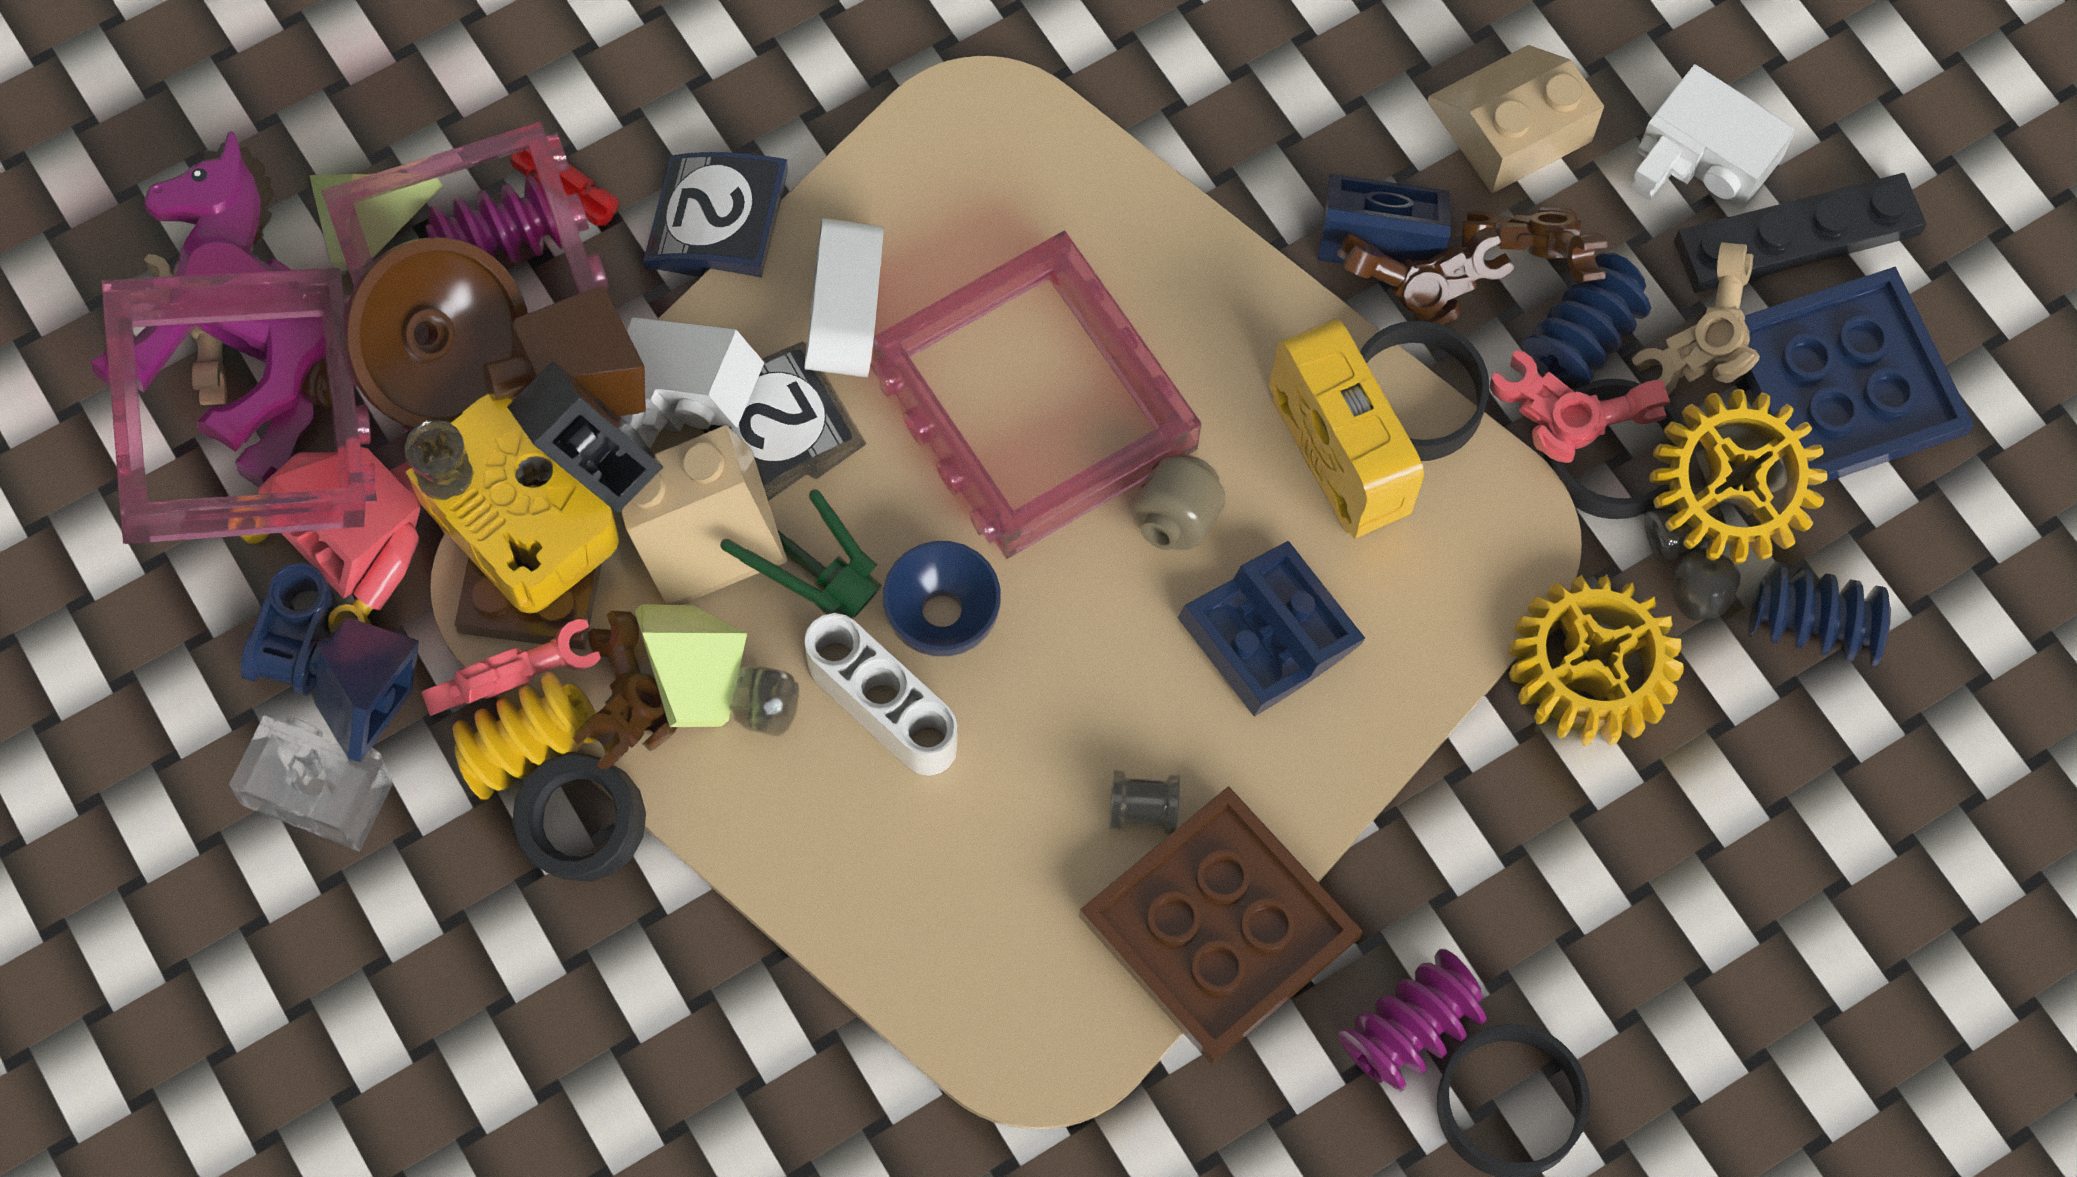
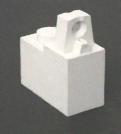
M1694 64L1648 122L1642 141L1636 151L1645 159L1636 170L1635 179L1632 181L1630 188L1651 200L1671 175L1686 184L1695 176L1704 182L1707 189L1717 197L1726 200L1730 199L1742 208H1745L1783 159L1796 128Z
M632 317L627 332L645 366L646 412L620 417L638 432L647 446L651 448L662 429L680 432L684 423L698 429H708L711 424L737 428L764 365L763 360L736 329Z

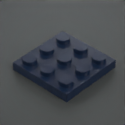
M1896 266L1745 315L1744 321L1749 329L1750 336L1747 347L1756 350L1760 356L1759 361L1754 367L1743 374L1755 399L1761 393L1770 395L1771 403L1767 413L1772 416L1785 404L1792 406L1794 409L1792 416L1785 423L1791 430L1804 422L1810 424L1812 430L1799 441L1804 449L1812 445L1822 446L1823 455L1808 462V468L1827 471V480L1823 483L1966 436L1975 425ZM1807 485V489L1817 485Z

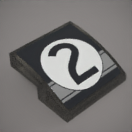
M803 341L762 359L764 365L738 427H729L752 449L768 501L805 475L818 479L867 444L825 373L804 369L807 344ZM711 424L708 429L702 430L704 433H708L722 426Z

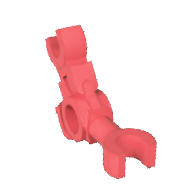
M1519 350L1512 354L1510 366L1519 372L1523 379L1518 382H1510L1495 372L1491 376L1489 387L1493 395L1501 401L1523 404L1519 409L1520 413L1539 424L1532 430L1533 443L1536 449L1543 451L1551 459L1563 463L1573 461L1575 449L1585 447L1592 443L1599 435L1605 434L1606 426L1628 420H1633L1638 424L1660 421L1666 418L1663 406L1670 404L1663 379L1642 383L1631 389L1625 396L1599 402L1597 395L1589 396L1581 392H1574L1550 372L1542 378L1537 374V365L1533 358L1526 352Z
M576 619L568 622L557 632L555 638L548 643L526 651H519V648H514L486 658L455 672L456 678L422 691L421 694L429 715L432 716L484 697L489 699L531 683L530 679L534 678V675L556 667L565 666L571 670H584L595 665L601 659L599 651L590 653L587 656H578L571 651L569 646L572 634L579 633L589 627L587 620Z

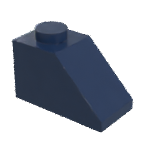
M346 617L329 639L323 637L318 642L311 659L310 673L317 676L314 700L316 707L347 758L361 762L413 692L419 640Z

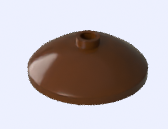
M434 237L411 240L388 250L378 257L366 269L355 285L349 298L344 318L343 340L346 360L357 386L367 400L382 414L414 429L440 432L462 415V412L474 402L489 394L484 379L483 364L513 357L511 324L516 318L528 314L527 307L521 291L510 273L498 260L481 248L452 238ZM421 322L427 326L429 332L428 339L423 345H419L414 338V330Z

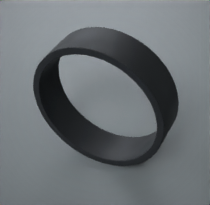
M1406 321L1388 326L1372 336L1360 350L1366 363L1379 352L1395 345L1405 343L1427 344L1440 348L1455 357L1466 368L1474 382L1477 392V410L1462 428L1447 436L1436 439L1420 440L1409 438L1421 461H1430L1448 456L1463 447L1473 437L1483 417L1489 397V375L1483 358L1473 344L1464 336L1444 325L1428 321Z
M1602 379L1585 384L1574 390V392H1581L1589 396L1597 395L1599 401L1625 396L1631 389L1640 385V383L1624 379ZM1671 404L1663 406L1666 418L1657 421L1663 430L1670 422L1682 424L1679 415ZM1668 438L1670 445L1677 447V445ZM1544 453V460L1552 467L1566 486L1574 506L1593 516L1607 519L1636 517L1655 508L1653 500L1660 494L1670 491L1669 485H1661L1647 494L1633 498H1613L1600 495L1576 481L1567 471L1563 462L1551 459Z
M1504 1024L1489 1027L1468 1038L1450 1059L1442 1074L1437 1091L1438 1119L1451 1147L1471 1166L1497 1177H1530L1554 1167L1569 1153L1580 1138L1587 1123L1590 1108V1093L1587 1079L1573 1053L1561 1041L1538 1028L1520 1024ZM1499 1041L1521 1042L1543 1051L1561 1067L1572 1086L1576 1103V1115L1571 1135L1559 1150L1545 1158L1532 1162H1508L1496 1159L1480 1151L1464 1136L1453 1117L1449 1099V1088L1455 1066L1474 1049Z

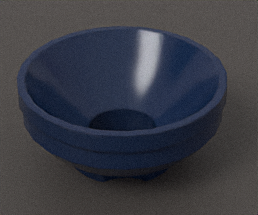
M932 541L920 544L906 551L893 564L887 574L883 587V607L887 621L896 636L908 647L919 653L931 656H953L965 653L976 647L988 636L993 628L1001 605L1000 584L997 574L990 563L978 551L964 544L952 541ZM947 596L958 602L961 607V615L955 623L949 626H935L929 623L923 615L925 604L934 597Z

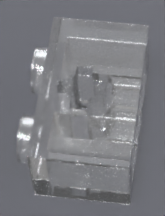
M264 715L229 783L240 804L360 852L393 785L392 778L384 762L381 761L382 755L371 748L361 762L348 759L341 746L322 738L323 732L314 725L295 717H287L285 723ZM322 770H324L327 775L325 780L317 778L321 774ZM305 776L312 778L307 786L303 782Z

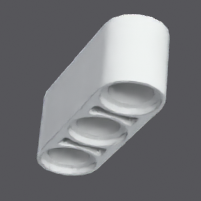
M822 218L816 253L804 369L868 377L875 331L884 226Z
M832 613L822 615L813 621L806 631L804 642L809 674L815 683L910 770L917 774L930 776L940 774L949 768L956 758L958 748L957 722L951 709L853 619L846 615ZM833 643L844 644L851 649L847 657L838 661L826 660L819 655V652L828 644ZM879 685L890 686L898 693L895 699L885 704L873 703L865 697L868 690ZM923 728L937 729L945 736L941 743L929 748L917 745L911 737L915 732Z

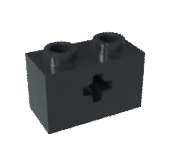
M552 361L507 406L533 445L617 513L663 468V465L631 425L555 361Z

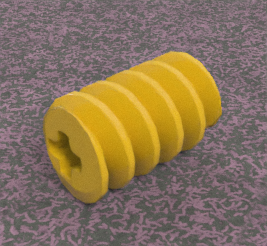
M547 672L541 678L545 694L543 697L531 685L525 684L519 689L522 708L519 709L509 697L503 696L498 699L496 704L500 720L497 721L491 712L481 708L474 715L478 732H475L463 720L454 723L452 730L456 742L455 755L459 769L471 790L481 800L489 799L494 789L501 791L510 788L515 782L516 777L525 779L544 761L558 757L560 753L563 755L568 753L574 754L579 750L582 743L577 744L573 740L574 733L589 718L596 714V710L589 698L580 687L574 683L563 685L553 673ZM587 737L583 742L594 743L598 740Z

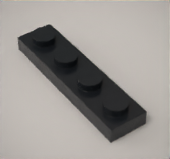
M1904 172L1679 229L1674 243L1693 291L1698 293L1718 287L1717 261L1721 242L1747 245L1746 253L1753 255L1750 279L1920 236L1927 223Z

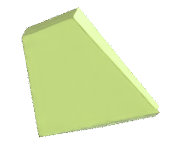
M378 174L309 175L330 262L338 271H361L443 186L442 183L435 176Z
M641 604L635 609V613L669 727L723 726L729 721L747 633L694 605Z

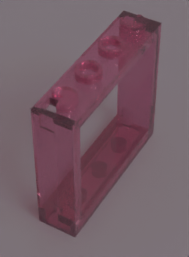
M541 121L321 190L355 287L362 274L374 262L354 206L355 203L529 149L578 294L600 286L608 289L609 284L598 253L586 256L579 232L589 229V225L578 193L569 196L565 194L558 172L568 170L569 167L559 136L556 133L546 137ZM517 396L510 397V399L514 400ZM402 425L406 435L420 431V429Z
M1065 230L874 336V362L870 364V367L879 379L881 391L887 397L893 394L897 396L906 410L902 413V416L914 440L920 446L928 442L939 458V461L936 462V468L943 483L953 495L960 492L964 495L973 509L969 515L978 535L983 534L989 544L995 541L1006 559L1146 479L1157 461L1166 457L1188 455L1198 449L1202 423ZM1050 280L1154 430L1013 510L910 357L1041 283Z
M340 268L101 280L123 544L364 527L366 503L377 502L375 488L376 473L374 463L362 464L360 444H370L369 412L367 405H355L354 387L358 386L346 360L343 340L345 312L351 294H343ZM321 316L340 489L148 502L133 327Z

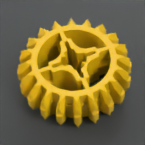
M1736 389L1730 394L1728 410L1717 393L1709 394L1705 398L1707 416L1700 408L1694 404H1689L1682 410L1684 421L1689 429L1676 422H1670L1664 429V433L1677 447L1659 444L1654 449V457L1659 461L1670 464V468H1660L1650 473V482L1657 485L1670 486V491L1660 494L1653 500L1656 508L1675 505L1678 513L1670 517L1665 522V526L1669 531H1673L1686 522L1692 528L1683 542V545L1688 549L1695 547L1704 536L1709 538L1706 549V557L1708 559H1718L1724 551L1725 544L1728 543L1732 562L1734 564H1741L1746 561L1748 545L1750 543L1758 559L1765 560L1772 556L1770 537L1778 546L1787 549L1795 544L1794 535L1788 525L1803 532L1810 529L1813 525L1810 516L1800 506L1808 509H1818L1823 505L1824 497L1817 492L1807 489V485H1817L1827 480V471L1808 468V462L1823 455V448L1821 445H1812L1804 449L1799 440L1808 435L1812 430L1808 422L1801 423L1793 430L1785 424L1792 416L1794 410L1792 406L1785 404L1774 416L1768 414L1771 403L1770 395L1761 393L1752 404V408L1747 409V398L1744 390ZM1725 427L1748 429L1760 434L1769 443L1757 450L1747 451L1739 448L1730 437L1723 439L1716 429ZM1699 441L1707 451L1703 457L1710 467L1711 478L1705 489L1694 496L1689 482L1688 470L1691 454ZM1782 458L1787 473V490L1784 501L1777 512L1770 503L1774 496L1767 486L1766 475L1774 462ZM1755 460H1761V465L1750 472L1751 476L1744 482L1748 491L1743 492L1741 484L1735 489L1730 486L1722 493L1715 494V489L1726 482V477L1732 472L1728 462L1734 463L1735 470L1741 464L1747 467ZM1730 502L1738 505L1747 516L1753 513L1761 525L1753 527L1727 525L1716 520L1706 511L1719 503Z
M1582 575L1573 579L1571 592L1557 582L1550 586L1547 596L1549 601L1538 596L1531 600L1528 611L1534 617H1519L1514 630L1520 635L1527 637L1512 640L1508 653L1517 657L1516 661H1518L1512 665L1509 672L1510 681L1526 684L1518 695L1520 705L1536 702L1540 704L1534 716L1536 724L1547 722L1551 716L1559 721L1556 728L1558 739L1566 737L1571 727L1580 730V740L1583 746L1592 743L1597 731L1601 732L1609 746L1618 743L1622 729L1634 739L1644 731L1645 721L1656 724L1661 720L1665 713L1662 704H1671L1678 693L1677 686L1672 682L1680 679L1684 666L1683 663L1673 658L1678 656L1682 649L1681 639L1665 636L1673 625L1671 616L1657 618L1651 616L1656 606L1655 596L1644 599L1640 604L1632 599L1635 592L1633 582L1625 584L1620 593L1611 591V582L1608 575L1599 578L1595 589H1590ZM1596 622L1604 623L1615 628L1616 630L1605 629L1599 626ZM1560 628L1566 637L1563 645L1568 655L1563 658L1559 667L1552 670L1547 657L1546 640L1554 631ZM1638 651L1643 664L1644 681L1641 688L1631 693L1625 683L1629 676L1623 665L1627 664L1631 654ZM1587 654V656H1588L1592 661H1590V662H1588L1587 660L1583 661V659H1584L1585 655ZM1600 659H1603L1604 661L1608 659L1605 666L1600 661ZM1573 691H1585L1593 695L1596 700L1585 698Z

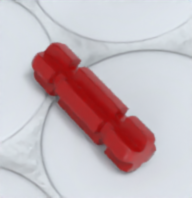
M523 139L520 141L510 157V163L514 169L526 177L530 175L534 177L542 189L570 209L574 207L579 209V215L593 225H607L619 207V202L614 195L602 187L597 189L593 180L559 156L553 158L550 150L534 139Z

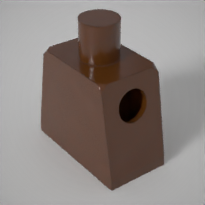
M604 286L590 289L516 318L511 324L513 357L483 364L486 387L493 402L518 396L552 361H555L617 415L625 416L646 412L645 366Z

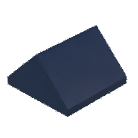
M1329 174L1318 260L1343 264L1345 259L1337 256L1336 253L1348 233L1362 237L1377 247L1384 255L1403 264L1407 258L1413 261L1419 259L1428 260L1440 252L1446 251L1451 232L1449 191Z

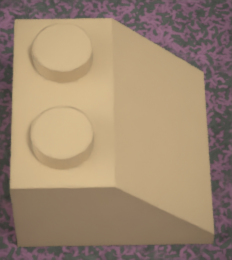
M1527 45L1430 95L1427 101L1492 194L1592 142L1604 109L1603 103L1571 59L1531 45Z
M727 425L655 454L663 468L621 510L626 530L666 605L685 604L760 573L723 551L720 547L723 539H730L777 566L787 562L752 449Z

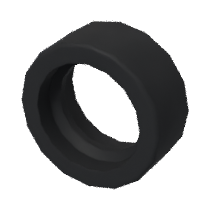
M568 753L544 761L526 777L515 797L512 824L518 846L534 866L555 877L566 880L592 882L615 874L633 858L644 837L646 810L640 789L624 770L614 765L609 769L601 770L597 766L600 758L592 755ZM576 779L592 780L602 785L613 798L617 812L615 829L608 842L597 852L582 857L568 856L555 849L547 839L543 827L545 807L552 793L562 784Z

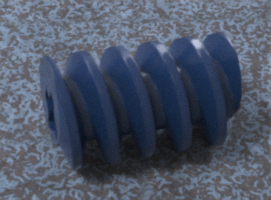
M1602 252L1597 254L1595 261L1599 268L1606 271L1605 279L1576 282L1575 285L1569 287L1565 291L1562 301L1554 304L1547 318L1539 321L1532 335L1523 340L1522 349L1533 358L1537 368L1545 374L1550 372L1559 380L1567 381L1578 387L1589 384L1593 379L1591 369L1600 370L1607 364L1606 352L1614 353L1621 348L1623 341L1620 335H1632L1637 327L1635 318L1643 319L1650 314L1652 307L1649 299L1644 294L1646 288L1644 277L1638 268L1627 258L1616 253Z
M1775 561L1757 588L1749 617L1748 636L1752 637L1763 621L1769 625L1770 642L1777 643L1788 627L1794 629L1795 648L1803 649L1811 635L1817 634L1819 635L1820 654L1828 655L1836 641L1842 640L1844 641L1845 660L1853 661L1862 646L1869 647L1870 665L1877 667L1881 661L1890 629L1891 607L1889 593L1886 587L1875 585L1864 599V589L1861 581L1852 579L1845 584L1839 593L1836 575L1825 573L1814 587L1811 569L1800 567L1791 580L1788 581L1786 564Z

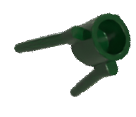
M817 489L810 491L809 498L851 561L847 563L838 556L826 568L778 530L784 552L817 578L814 583L817 588L730 539H723L721 541L720 547L723 551L811 601L826 615L837 613L854 619L882 587L870 575L878 564L860 549L834 509L831 508L822 493Z

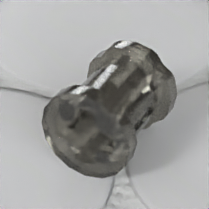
M431 420L423 422L410 432L404 446L405 457L414 470L420 490L428 497L437 500H447L452 496L463 494L471 485L474 471L468 454L465 451L464 439L458 429L449 422Z
M1719 504L1706 511L1716 520L1726 524ZM1655 508L1647 511L1645 514V530L1650 547L1656 558L1663 564L1674 562L1677 560L1679 553L1691 550L1683 545L1685 537L1692 530L1686 522L1673 531H1669L1665 526V522L1678 513L1676 508L1666 512L1660 508ZM1704 536L1692 549L1708 545L1710 539Z
M1114 770L1109 829L1120 830L1123 824L1159 826L1163 827L1165 834L1173 833L1177 829L1180 775H1169L1166 781L1126 778L1124 771Z

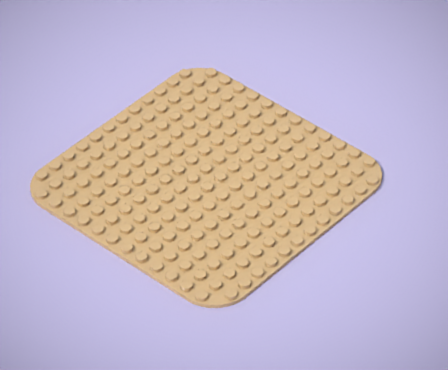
M996 56L962 57L933 65L906 80L781 200L762 278L710 268L657 319L660 321L736 329L763 360L764 364L797 349L806 355L816 253L822 218L884 226L875 331L868 377L814 371L851 432L852 438L783 473L764 485V489L777 529L793 540L824 567L827 568L838 556L847 563L851 560L811 502L809 493L813 489H817L822 493L860 549L878 564L870 575L882 587L853 620L951 709L957 722L958 748L956 758L951 766L940 774L927 776L915 773L907 768L816 684L809 674L804 641L806 631L812 622L826 614L811 601L762 573H758L682 604L694 605L747 633L729 721L723 726L677 727L672 736L652 751H649L642 743L653 733L650 730L643 731L645 734L633 748L629 746L628 751L613 765L624 770L640 789L646 810L645 829L946 1095L963 1108L991 1122L1014 1128L1047 1130L1082 1123L1114 1107L1140 1084L1183 1035L1182 1031L1080 919V909L1228 786L1319 883L1514 664L1517 657L1508 653L1509 646L1512 640L1527 637L1517 633L1514 628L1519 617H1534L1528 611L1531 600L1538 596L1549 601L1547 596L1550 586L1557 582L1571 592V584L1573 579L1577 577L1581 559V529L1573 500L1566 486L1552 467L1533 449L1484 412L1477 431L1463 447L1448 456L1430 461H1421L1424 479L1410 515L1353 539L1351 533L1347 534L1343 529L1326 495L1272 400L1273 394L1269 388V377L1273 369L1278 342L1329 320L1338 318L1344 324L1359 351L1372 336L1381 330L1054 75L1034 65L1010 58ZM1395 345L1379 352L1367 363L1409 438L1428 440L1447 436L1462 428L1477 410V406L1400 345ZM685 423L680 432L662 429L650 449L655 455L708 433L710 430L709 428H694ZM1182 455L1200 458L1210 464L1219 476V482L1225 492V505L1203 542L1197 547L1188 550H1164L1151 545L1143 537L1141 529L1133 518L1131 508L1133 498L1157 461L1166 457H1180ZM613 509L612 513L618 530L619 543L614 553L602 562L589 631L592 628L611 630L607 617L611 610L632 612L637 619L635 609L641 604L666 605L626 530L621 511L617 513ZM445 532L437 549L431 573V603L441 636L457 662L463 668H466L481 660L514 648H519V651H526L543 645L459 634L457 632L455 620L468 556ZM1289 540L1360 630L1365 640L1359 647L1311 682L1272 707L1253 716L1183 626L1178 616L1187 603L1232 580L1240 566ZM932 541H952L964 544L978 551L994 569L1001 588L1000 610L988 636L976 647L965 653L953 656H931L919 653L908 647L892 630L883 607V587L887 574L895 561L906 551L920 544ZM785 553L787 562L778 566L817 588L814 585L817 578ZM937 596L925 604L923 615L929 623L945 627L959 619L961 607L957 601L950 597ZM639 626V638L634 654L641 673L650 674L651 677L655 678ZM588 637L585 650L570 648L578 656H587L593 653ZM833 643L822 648L819 655L829 661H838L847 657L851 649L844 644ZM601 657L595 665L584 670H571L563 666L534 675V678L530 679L531 683L527 685H531L543 697L545 694L541 684L542 675L547 672L553 673L563 685L574 683L580 687L589 698L597 713L606 705L605 702L612 695L610 684L616 678L608 658ZM879 685L868 690L865 697L873 703L885 704L895 699L898 693L890 686ZM520 687L495 696L497 699L503 696L509 697L519 709L522 708L519 697ZM934 728L920 729L911 737L914 743L927 748L938 745L945 738L942 732ZM599 741L594 743L582 742L581 747L574 754L592 755L601 759L605 755V751ZM590 780V781H591L593 784H595L601 791H603L610 799L613 800V798L611 797V795L607 792V790H606L602 785H600V784H598V783H596V782Z

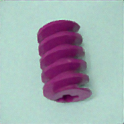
M532 176L525 179L524 197L522 198L518 196L509 183L501 186L500 204L497 205L488 193L482 190L477 193L476 211L473 212L461 197L454 198L453 215L449 219L437 204L430 205L429 224L425 225L429 238L440 237L461 240L481 248L495 259L497 250L502 249L512 263L519 262L520 243L526 242L536 256L543 255L544 236L549 235L559 249H562L559 232L547 195Z
M1439 949L1434 956L1435 964L1422 963L1415 971V981L1412 979H1402L1395 987L1396 998L1390 995L1380 997L1375 1003L1376 1015L1371 1012H1362L1355 1020L1356 1031L1350 1028H1342L1338 1034L1339 1039L1348 1055L1365 1074L1378 1083L1385 1081L1394 1089L1402 1092L1407 1084L1399 1069L1400 1067L1406 1065L1419 1075L1424 1074L1427 1067L1420 1054L1423 1048L1442 1059L1447 1054L1440 1034L1446 1032L1455 1040L1462 1042L1467 1037L1460 1021L1463 1015L1480 1026L1486 1022L1487 1017L1480 1004V1001L1483 999L1481 988L1476 978L1467 966L1447 949Z

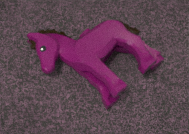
M230 131L225 142L220 145L217 152L203 151L202 162L191 166L187 171L172 179L153 184L147 190L144 204L148 214L158 221L186 222L195 226L186 238L178 256L170 282L169 294L153 313L147 326L136 337L126 343L110 347L91 361L93 373L100 380L122 395L131 397L136 389L144 393L181 342L196 327L229 347L265 362L263 377L251 391L231 404L222 407H210L197 421V430L237 452L244 442L247 443L252 434L262 424L271 419L262 439L258 443L247 447L235 461L239 474L255 486L260 487L290 459L297 442L310 429L314 416L312 404L319 405L322 409L328 410L332 400L340 397L337 382L346 381L347 360L344 350L343 332L329 320L328 314L321 302L298 285L299 278L278 260L270 258L265 263L251 254L253 248L263 239V230L272 218V213L268 208L273 201L274 191L270 189V177H264V165L256 157L252 158L249 148L240 149L234 132Z

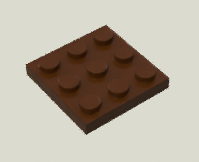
M1229 786L1083 906L1079 913L1080 919L1211 1065L1358 941L1363 932Z

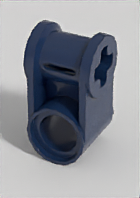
M294 563L284 566L275 573L270 582L256 625L245 643L241 659V676L243 679L255 682L259 677L293 685L295 693L305 696L312 691L316 684L317 676L310 673L311 659L318 642L323 637L329 639L331 631L328 627V617L331 611L338 607L334 593L317 568L305 563ZM305 591L318 592L315 602L308 608L300 611L290 609L292 600L299 593Z

